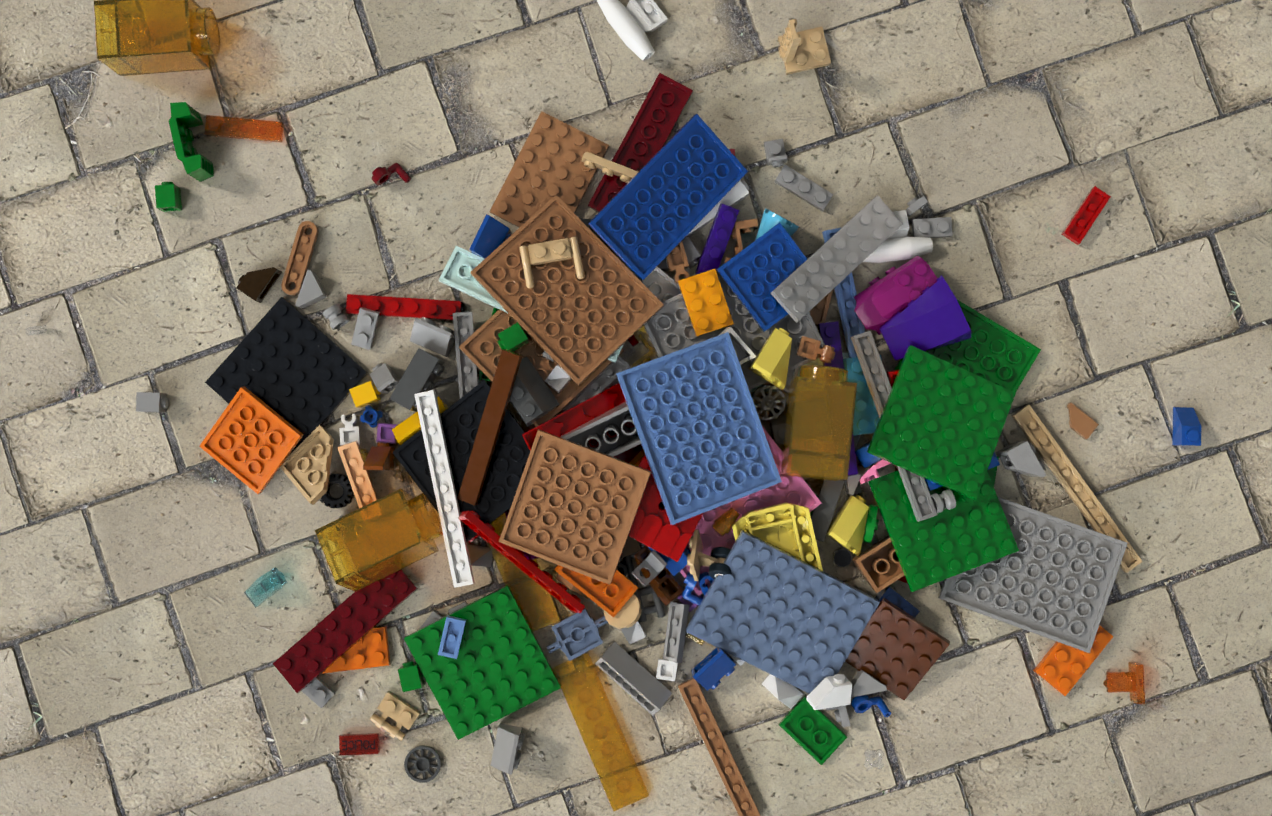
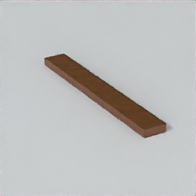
M502 349L457 498L474 506L478 504L523 357L506 349Z

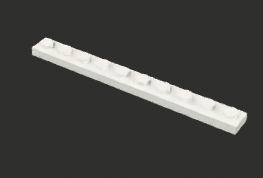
M430 390L414 395L453 585L456 588L474 584L475 581L463 523L458 519L461 513L435 390Z

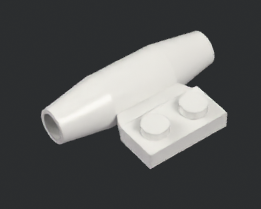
M597 0L607 21L625 45L642 61L649 59L655 53V50L645 32L655 31L668 20L654 0H630L626 7L619 0Z
M906 210L894 211L893 213L903 225L863 262L883 263L912 259L917 255L922 256L932 253L933 243L931 238L908 237L909 223Z

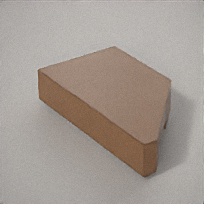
M1068 403L1070 428L1083 439H1088L1099 424L1074 404Z

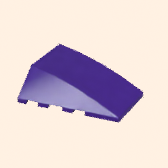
M942 275L936 279L937 282L931 287L928 286L922 291L923 294L908 303L906 309L901 313L898 312L879 328L894 360L904 358L910 345L926 352L971 339V329L955 295Z

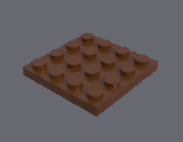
M883 598L845 662L858 671L863 670L884 684L887 690L905 700L950 645V641Z

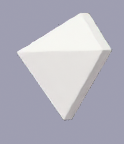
M771 674L761 683L790 709L803 696V693L795 686Z

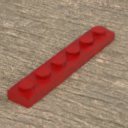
M347 294L346 314L358 315L359 309L363 307L380 312L379 316L453 320V313L462 312V301Z

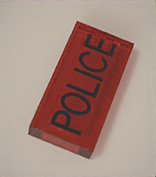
M379 733L340 735V755L379 754Z

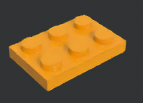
M716 269L678 281L696 337L734 324Z

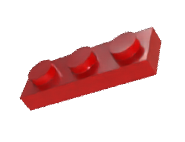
M1096 186L1092 187L1061 235L1076 245L1080 244L1111 196Z

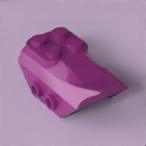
M917 255L897 269L893 266L885 272V277L882 279L879 276L869 282L871 286L854 296L856 300L854 311L866 330H874L880 335L879 328L898 312L901 313L908 307L907 304L923 294L922 291L928 286L931 287L937 282L936 279L938 278L928 263Z

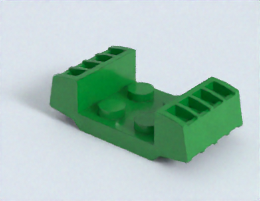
M186 102L170 103L171 118L168 122L177 159L182 161L186 173L199 182L213 177V163L201 154H198L197 150L193 148L192 141H194V136L189 128L204 125L199 112L190 107Z

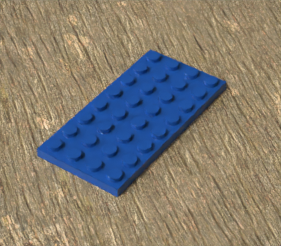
M695 114L588 224L641 280H644L748 171L699 115Z

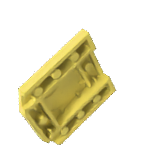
M788 502L748 511L732 524L735 542L743 530L823 571L808 507Z

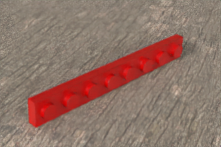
M464 511L460 514L458 519L573 613H581L585 606L580 603L581 599L579 597L569 594L563 584L552 580L553 576L550 573L540 570L538 568L539 565L532 559L528 560L523 556V551L500 543V536L494 532L495 528L488 523L482 522L476 512Z

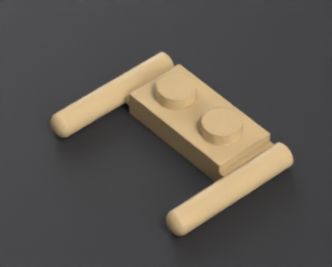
M577 237L519 247L527 288L531 289L534 287L531 265L573 258L577 278L583 279L585 277Z

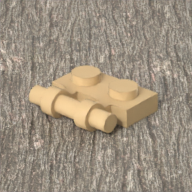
M388 691L377 707L383 714L379 717L374 713L370 720L379 729L383 728L389 732L391 737H396L402 741L406 734L400 731V729L404 726L409 730L421 712ZM388 716L398 722L395 727L386 721Z

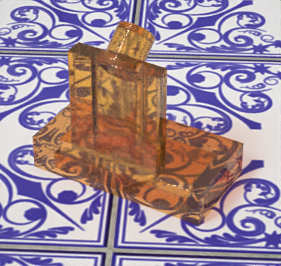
M1128 662L1129 672H1106V680L1103 684L1107 688V692H1130V701L1136 704H1145L1143 664Z

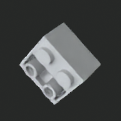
M422 317L421 320L415 318L410 341L448 358L455 342L454 331L441 324L439 327H436V323L425 317Z
M1016 441L996 452L1007 470L1030 477L1046 476L1044 464L1041 460L1037 459L1034 454L1036 450L1028 441Z
M499 724L491 761L492 767L511 775L513 770L518 768L521 753H518V749L521 750L525 734L522 733L523 727Z

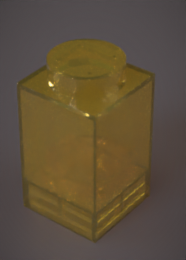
M194 0L94 1L97 59L120 76L210 69V56L218 55L220 51L219 27L213 10L210 7L201 8Z
M803 365L800 367V376H796L790 382L780 475L832 481L848 480L857 383L847 382L848 370L829 366Z
M403 489L392 492L315 530L336 584L352 591H358L438 552L439 550L434 539L443 535L439 518L426 496L421 493L412 497Z

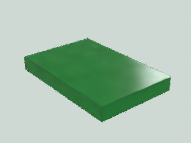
M805 696L778 724L820 765L847 738L820 710H814Z

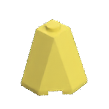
M775 328L752 362L749 370L780 390H783L786 386L792 338L789 337L790 333L786 330Z
M850 495L830 523L826 535L854 555L859 556L869 507L865 504L866 500L859 495H856V497Z

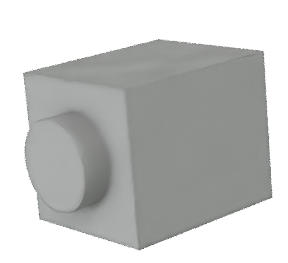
M137 392L136 411L166 413L169 405L168 397H166L167 394Z

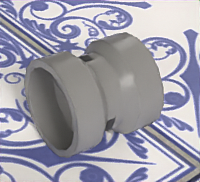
M335 304L323 312L324 317L329 319L332 330H336L349 322L347 315L342 313L340 304Z
M950 489L944 490L941 494L935 493L930 495L937 513L943 512L944 509L950 510L956 507V500Z

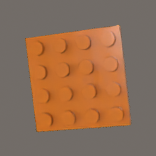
M243 386L236 393L199 447L255 493L260 494L300 441L303 434Z

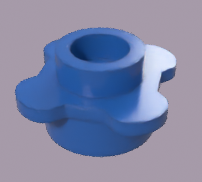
M368 405L365 407L363 415L360 416V421L369 424L371 428H375L383 413Z

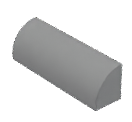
M615 641L595 663L651 715L658 712L672 694Z

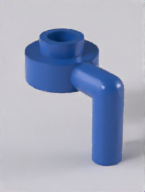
M688 572L684 583L687 585L682 593V597L699 606L703 599L691 594L697 581H694L693 575Z
M868 695L857 696L853 698L851 703L856 713H863L872 705H877L884 717L891 715L890 710L880 696L869 698Z

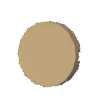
M633 594L614 618L604 610L605 619L617 629L632 627L641 616L640 599Z

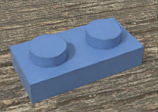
M447 615L438 655L454 659L458 658L466 619Z

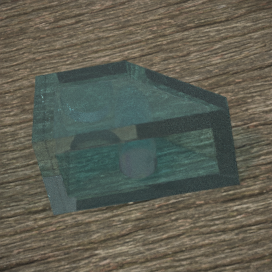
M275 567L259 577L244 593L256 608L279 591L287 581L283 573Z

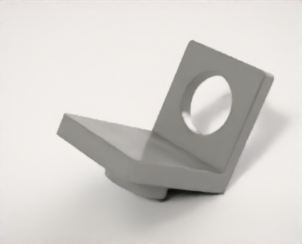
M653 550L632 571V574L645 587L666 567L667 563ZM642 568L649 570V578L645 579L640 576Z

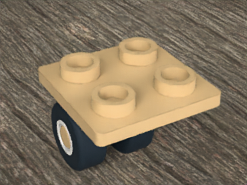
M694 530V536L690 538L691 554L687 556V565L690 566V574L693 575L694 581H699L700 566H708V574L713 579L718 575L732 574L730 567L724 564L731 549L716 547L712 549L711 556L702 553L703 544L699 530Z

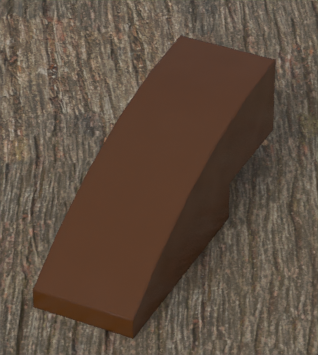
M645 546L634 555L638 566L652 552L648 546ZM666 567L649 583L665 606L684 591ZM642 568L641 571L646 579L649 578V570Z

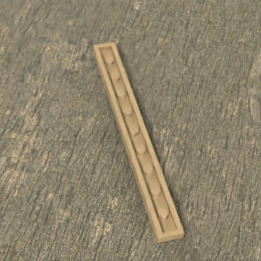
M1028 404L1013 414L1012 417L1094 531L1128 543L1120 564L1122 570L1128 573L1143 561L1032 407Z

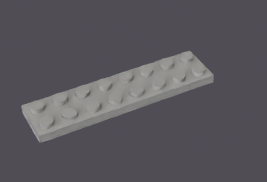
M877 195L770 294L797 323L903 223Z

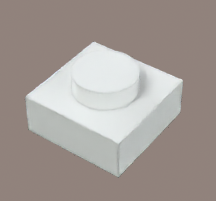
M658 658L656 679L675 681L678 663Z

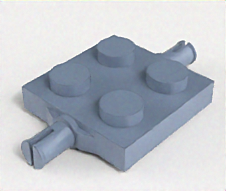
M584 608L581 613H575L551 626L556 635V642L546 646L547 650L551 654L561 649L566 654L568 660L571 661L603 643L598 628L608 623V621L605 620V616L594 621L586 608Z

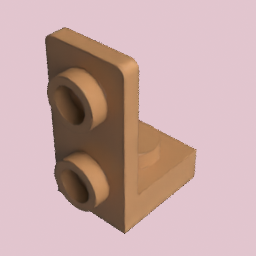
M757 218L735 222L731 233L732 239L736 240V247H734L735 255L743 250L740 232H743V234L753 233L758 228Z

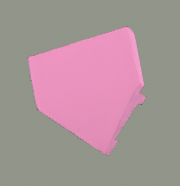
M883 459L875 463L859 480L860 484L880 477L877 469L891 463Z

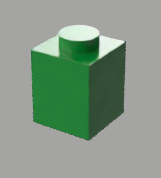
M162 182L161 185H155L157 209L162 212L182 210L180 187L173 184V182Z
M518 322L498 334L500 340L497 343L500 348L511 352L529 343L526 334Z
M414 660L402 663L403 666L398 669L402 691L407 692L422 688L425 683L418 664L414 663Z

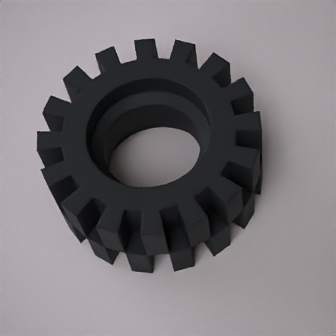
M330 474L328 490L321 497V503H325V506L330 508H341L350 504L351 499L355 495H353L354 492L348 477L344 474ZM335 483L343 487V495L337 499L333 498L329 492L330 487Z

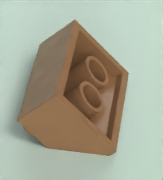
M889 535L852 559L875 593L880 592L904 576Z

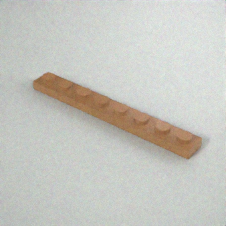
M692 678L679 684L678 688L738 815L761 816L698 682Z

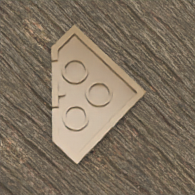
M321 425L286 458L280 467L312 505L328 490L334 442L332 436Z

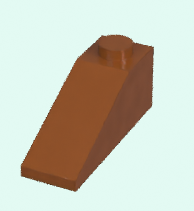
M377 443V447L372 446L363 465V470H394V454L392 452L395 447H389V443Z

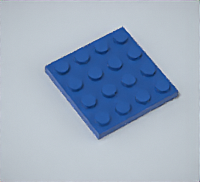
M779 222L719 267L717 271L762 331L765 332L788 314L770 293L804 263L807 258Z

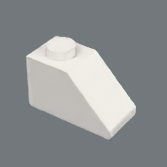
M844 674L825 677L807 696V701L814 710L850 705L852 683Z

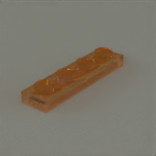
M206 115L204 134L215 137L282 142L284 124L277 121Z

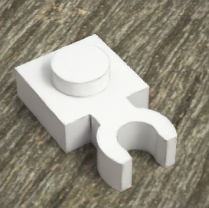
M352 414V420L349 422L346 421V416L342 415L341 421L345 428H339L340 446L357 440L359 447H361L360 427H354L357 422L356 415Z

